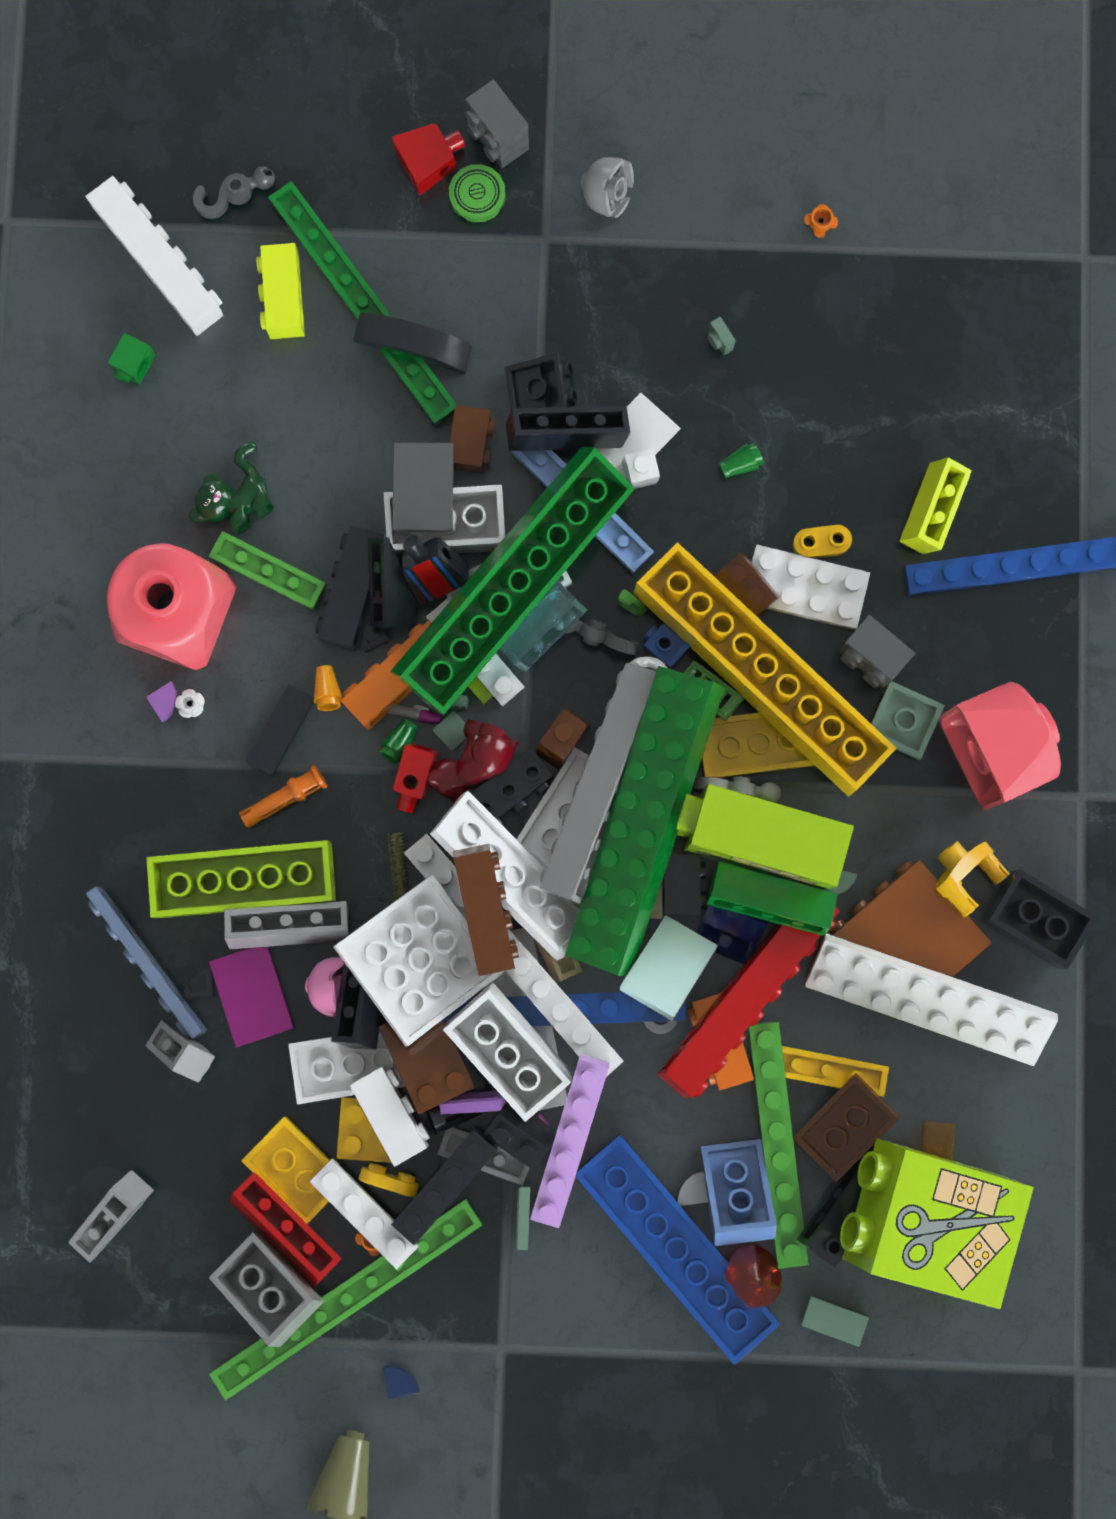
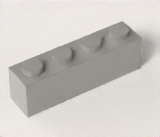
M342 901L224 910L225 941L229 949L342 941L349 936L347 903Z

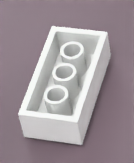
M502 485L453 488V533L393 532V492H384L386 537H389L398 558L402 557V554L406 551L403 548L404 541L413 535L418 536L422 543L435 537L441 538L458 554L493 551L506 536Z
M493 982L451 1017L443 1029L525 1122L572 1082V1070Z

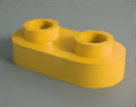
M842 525L806 528L796 534L792 546L795 554L813 559L840 556L851 546L852 535ZM840 535L842 543H835L832 537ZM809 538L813 541L814 545L807 547L804 545L803 540Z
M369 1163L368 1167L361 1168L358 1179L364 1183L409 1197L417 1195L420 1184L415 1182L416 1177L411 1174L398 1172L396 1176L387 1173L385 1166L376 1163Z

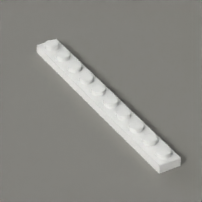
M426 833L404 854L425 878L432 874L466 919L456 867ZM507 929L509 941L516 940L519 958L513 959L515 969L506 970L507 974L578 1056L582 1054L610 1063L608 1076L624 1061L511 930Z

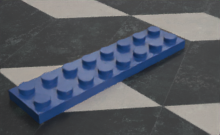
M620 1134L577 1171L575 1177L734 1365L780 1325L775 1316Z

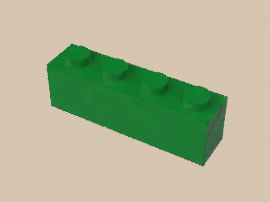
M725 861L724 863L719 862L713 872L706 904L824 936L831 928L838 894L829 892L830 889L814 885L812 887L803 885L795 879L787 877L777 878L771 876L770 872L761 869H754L752 871L741 868L739 863Z

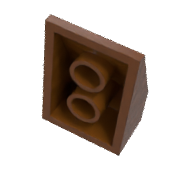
M443 1020L409 1046L403 1044L390 1024L386 1022L378 1026L379 1031L418 1114L474 1088L454 1042L443 1031L445 1027Z

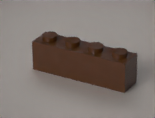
M489 843L453 851L478 975L482 976L515 969L513 959L519 958L516 940L509 941L507 929H512L513 925L510 911H503L501 900L507 899L504 882H497L495 870L501 869L497 851L491 852Z

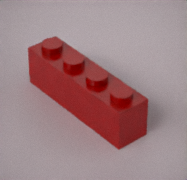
M255 1172L232 1193L229 1202L314 1287L342 1259Z

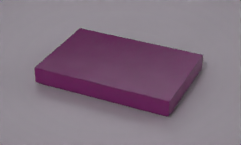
M269 947L248 948L209 961L236 1048L295 1028Z

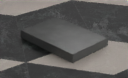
M394 443L393 532L453 533V443Z

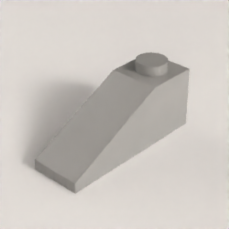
M131 1170L108 1191L68 1243L91 1263L138 1211L154 1190Z

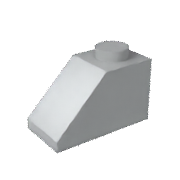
M163 1020L160 1021L145 1045L172 1071L198 1083L208 1071L215 1058L203 1045L189 1036L185 1037L178 1029Z

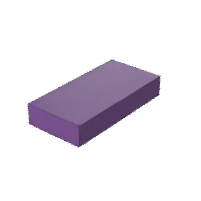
M497 1090L464 1092L439 1104L441 1114L500 1111L507 1101Z

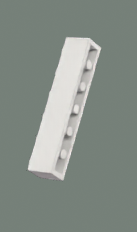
M111 176L85 197L193 333L198 336L224 316L219 307L222 301L212 289L208 292L202 286L205 281L195 268L189 270L184 264L187 258L177 246L173 249L167 243L170 238L159 224L154 227L150 222L152 215L142 203L138 206L132 200L135 195L125 182L119 184L115 177Z

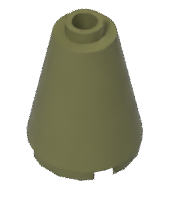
M347 1429L346 1435L339 1434L310 1494L306 1510L318 1513V1510L324 1511V1514H327L326 1516L336 1519H367L369 1441L364 1440L365 1433Z

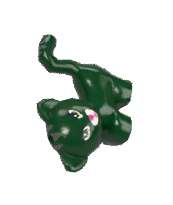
M255 442L244 443L235 451L234 463L246 474L240 488L236 492H233L232 488L227 483L222 482L220 476L215 473L208 472L204 476L203 485L200 486L195 496V506L189 513L191 521L194 523L218 522L230 516L229 525L234 533L239 535L251 527L248 519L251 512H254L261 519L274 510V506L268 497L265 479L257 472L255 466L246 460V455L257 450Z

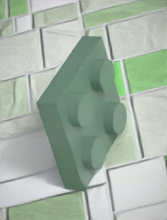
M891 681L885 689L871 724L896 747V750L920 760L945 705Z

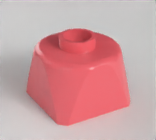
M166 543L141 547L131 552L118 564L110 579L107 589V610L112 634L117 643L195 671L208 664L235 594L236 583L227 572L183 548ZM173 592L174 596L170 605L163 609H157L161 597Z
M1005 683L957 704L939 718L941 728L979 805L984 810L1003 804L1059 776L1061 760L1057 744L1060 741L1056 723L1048 709L1042 703H1036L1028 691L1017 683Z

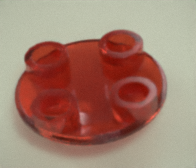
M745 1245L734 1252L729 1266L725 1269L726 1281L731 1284L734 1292L749 1308L767 1306L773 1303L780 1294L782 1288L781 1270L778 1269L777 1261L772 1254L760 1246Z

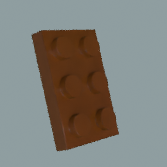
M855 1073L805 1124L793 1139L837 1183L875 1144L876 1138L880 1139L901 1116Z

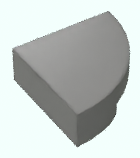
M704 1171L692 1174L682 1184L677 1196V1202L680 1206L708 1202Z

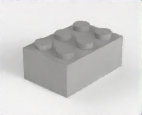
M254 1232L209 1277L254 1331L270 1347H281L324 1302L288 1260L262 1234Z

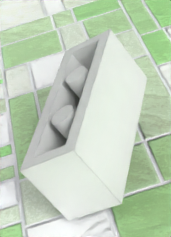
M384 1065L354 1082L350 1087L395 1167L425 1150L429 1146L426 1140L430 1139V1136L422 1122L417 1124L411 1114L415 1112V1108L407 1095L402 1097L397 1088L400 1085V1081L392 1068L387 1070Z

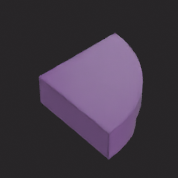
M172 681L146 697L163 723L171 717L175 708L177 690Z

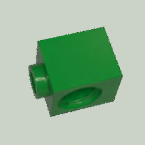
M124 333L108 364L114 371L113 375L117 379L127 384L131 380L140 385L156 354L150 345Z

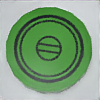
M482 164L464 167L453 176L449 185L451 206L456 214L466 218L467 221L473 223L486 222L494 218L504 205L506 200L505 184L501 176L493 168Z

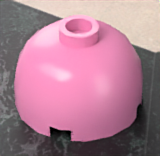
M339 956L330 957L318 962L305 983V989L313 1007L320 1013L335 1017L344 966V961Z

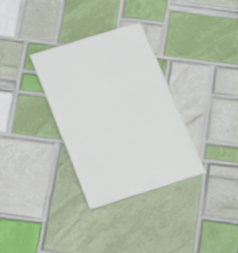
M642 393L627 406L631 433L623 447L597 449L624 478L622 460L625 454L653 448L656 455L681 429Z

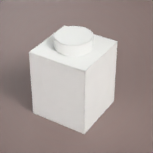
M653 448L624 455L622 466L625 478L635 489L657 484L660 474Z

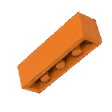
M429 621L424 625L420 623L415 626L408 635L410 638L402 645L398 643L393 646L387 653L388 658L380 665L376 663L371 666L365 673L366 677L358 685L354 683L344 691V697L340 701L368 731L389 713L392 705L399 704L412 692L390 671L431 624Z

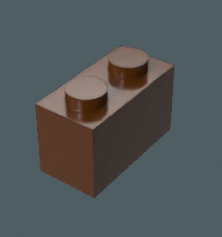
M455 405L450 443L454 444V470L483 474L484 465L489 466L491 448H487L488 437H494L496 420H491L490 410Z

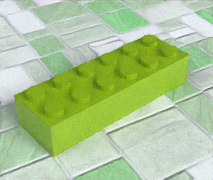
M328 840L146 857L151 918L223 913L224 910L336 902L332 843Z

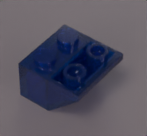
M706 905L696 933L718 945L715 953L745 964L754 953L768 925V921Z

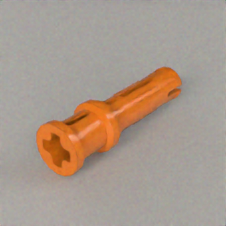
M315 764L310 766L311 770L296 779L291 777L286 786L249 808L240 811L239 815L246 827L250 829L258 822L275 814L295 801L303 802L306 800V796L320 788L326 789L328 785Z

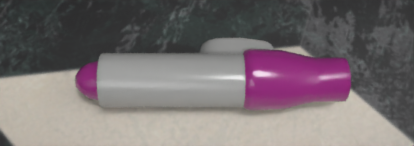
M396 704L395 706L392 705L389 710L391 715L417 720L422 723L439 724L442 721V715L435 714L429 711V708L420 705L408 707Z

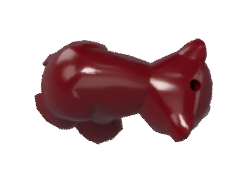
M467 719L463 732L468 739L459 759L443 758L433 766L432 771H430L428 782L438 793L455 803L467 791L469 786L499 775L506 770L519 743L509 738L505 731L499 727Z

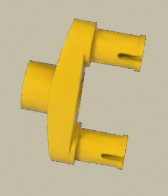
M955 841L937 857L946 870L936 883L935 889L943 898L947 897L963 917L968 916L979 906L961 885V880L975 866H979L993 881L994 885L999 884L1010 874L994 856V850L986 841L969 852L958 841Z

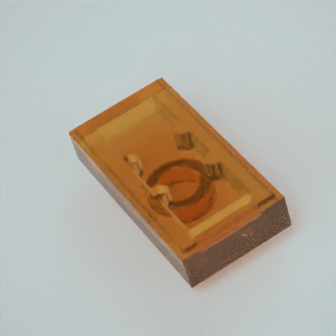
M923 1120L921 1151L953 1160L955 1124Z

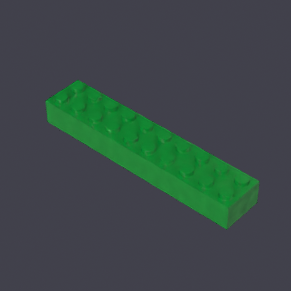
M581 447L390 672L430 708L444 715L635 488L596 448Z
M658 666L565 956L618 976H627L635 964L678 833L676 826L686 794L690 795L725 687L705 679Z

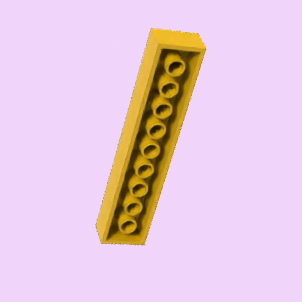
M678 542L636 583L633 594L684 642H687L708 665L848 797L857 791L896 749L887 738Z

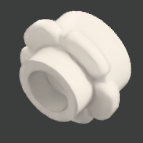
M187 689L182 692L181 696L179 695L176 698L175 706L179 709L178 712L182 717H197L202 713L205 701L200 693ZM192 701V706H188L187 703Z

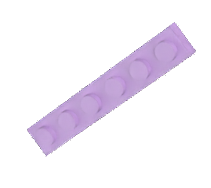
M580 1054L530 1220L556 1228L560 1227L608 1073L609 1062Z

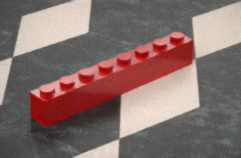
M835 907V910H834V915H833V920H832V924H831L830 930H831V929L834 927V925L836 924V920H834V918H835L836 915L840 912L836 907ZM776 924L659 1070L657 1075L683 1098L699 1097L708 1087L709 1083L706 1081L713 1072L715 1074L718 1073L726 1064L727 1059L725 1056L729 1051L737 1049L746 1038L744 1032L750 1025H756L764 1015L762 1009L766 1004L774 1002L783 991L780 987L784 981L792 979L801 968L798 965L804 956L809 957L819 945L816 941L821 935Z

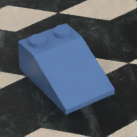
M761 1139L701 1146L714 1246L775 1239L777 1224Z

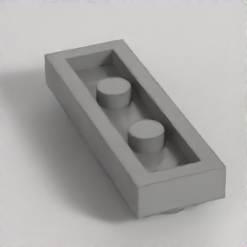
M457 1127L446 1130L437 1155L449 1158L471 1132ZM498 1147L497 1152L484 1165L481 1171L523 1186L529 1167Z

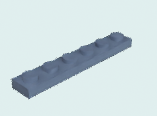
M95 886L87 892L86 895L91 900L88 902L90 909L96 916H103L108 923L105 928L109 935L115 941L119 939L126 948L123 950L126 958L133 965L137 963L143 971L140 974L142 980L150 989L154 987L161 996L158 998L161 1006L168 1013L172 1011L179 1020L176 1022V1026L185 1037L190 1036L192 1039L204 1034L207 1031L205 1026L186 1000H183V996L104 888Z

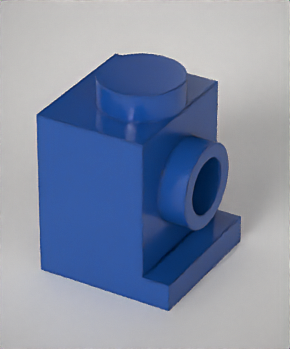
M664 623L659 629L654 625L643 637L646 641L643 645V650L651 657L664 662L668 669H672L690 648L687 642L679 638ZM666 639L670 642V646L663 649L660 647L659 641Z

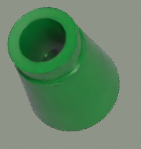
M754 442L750 445L744 444L725 458L724 461L720 462L719 465L727 479L731 476L758 470V466L764 464V460Z
M402 719L380 744L382 748L379 754L386 760L399 765L406 744L412 743L417 726L406 719Z

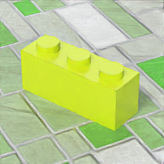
M296 244L260 246L261 256L256 257L258 274H262L263 284H258L260 302H264L265 312H260L262 330L267 331L270 339L305 337L300 260Z
M949 457L929 463L899 542L922 554L942 550L972 470Z

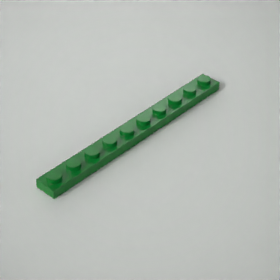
M292 181L268 197L270 203L357 321L360 313L392 317ZM382 347L381 350L378 349L435 427L454 414L455 405L457 404L423 358Z

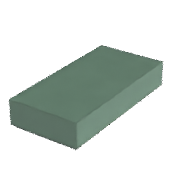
M531 1184L518 1186L517 1250H528Z
M810 1295L800 1325L860 1347L869 1317Z

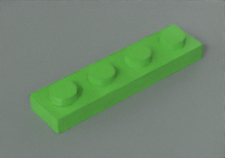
M224 531L221 532L208 556L229 569L313 611L327 587L325 582Z

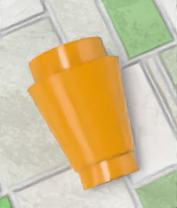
M330 665L317 667L315 669L313 702L317 704V709L320 711L336 710L341 707L340 700L343 697L333 667Z

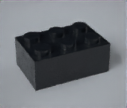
M1017 869L1010 872L981 922L1057 969H1068L1099 917L1023 870Z

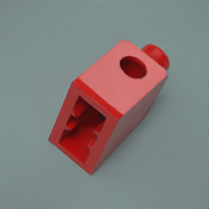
M430 124L392 137L394 150L419 195L426 192L455 170L456 164L453 152L465 147L464 140L458 130L443 137L437 124Z
M413 742L405 745L393 786V791L400 793L396 809L413 813L417 798L423 799L426 797L430 786L428 776L433 766L437 763L441 751ZM410 775L416 777L418 781L417 786L410 784Z

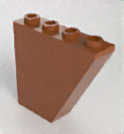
M908 860L895 871L898 875L890 883L887 880L880 883L873 890L875 893L873 898L868 902L862 899L850 910L853 913L851 917L845 922L839 919L829 931L832 936L950 977L955 976L992 943L969 916L963 917L947 897L943 898L935 889L938 880L920 860L913 863Z

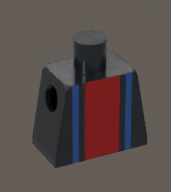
M413 535L404 541L403 548L406 551L402 554L403 575L421 606L463 587L469 580V564L441 538L435 537L422 543L418 536Z

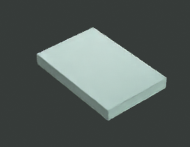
M665 915L619 990L673 1021L718 945Z

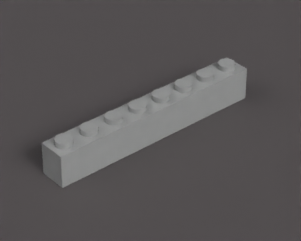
M626 663L624 669L617 676V687L613 698H610L607 702L605 719L602 726H599L595 733L593 750L585 759L584 773L581 781L574 787V799L570 809L563 816V827L559 838H556L552 844V856L548 866L543 869L540 876L541 884L539 888L550 894L578 904L582 903L656 671Z

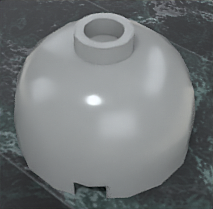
M603 157L597 159L588 168L587 172L583 174L581 179L583 195L586 204L594 212L602 216L614 218L619 217L624 212L630 200V197H625L627 188H633L634 183L632 164L618 157Z

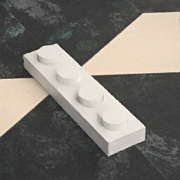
M447 598L428 614L426 618L432 623L451 600ZM497 654L491 658L477 675L479 680L502 706L507 704L525 688Z
M331 1159L310 1181L396 1270L418 1248L419 1245L417 1243L412 1245L391 1225L394 1219L334 1159Z

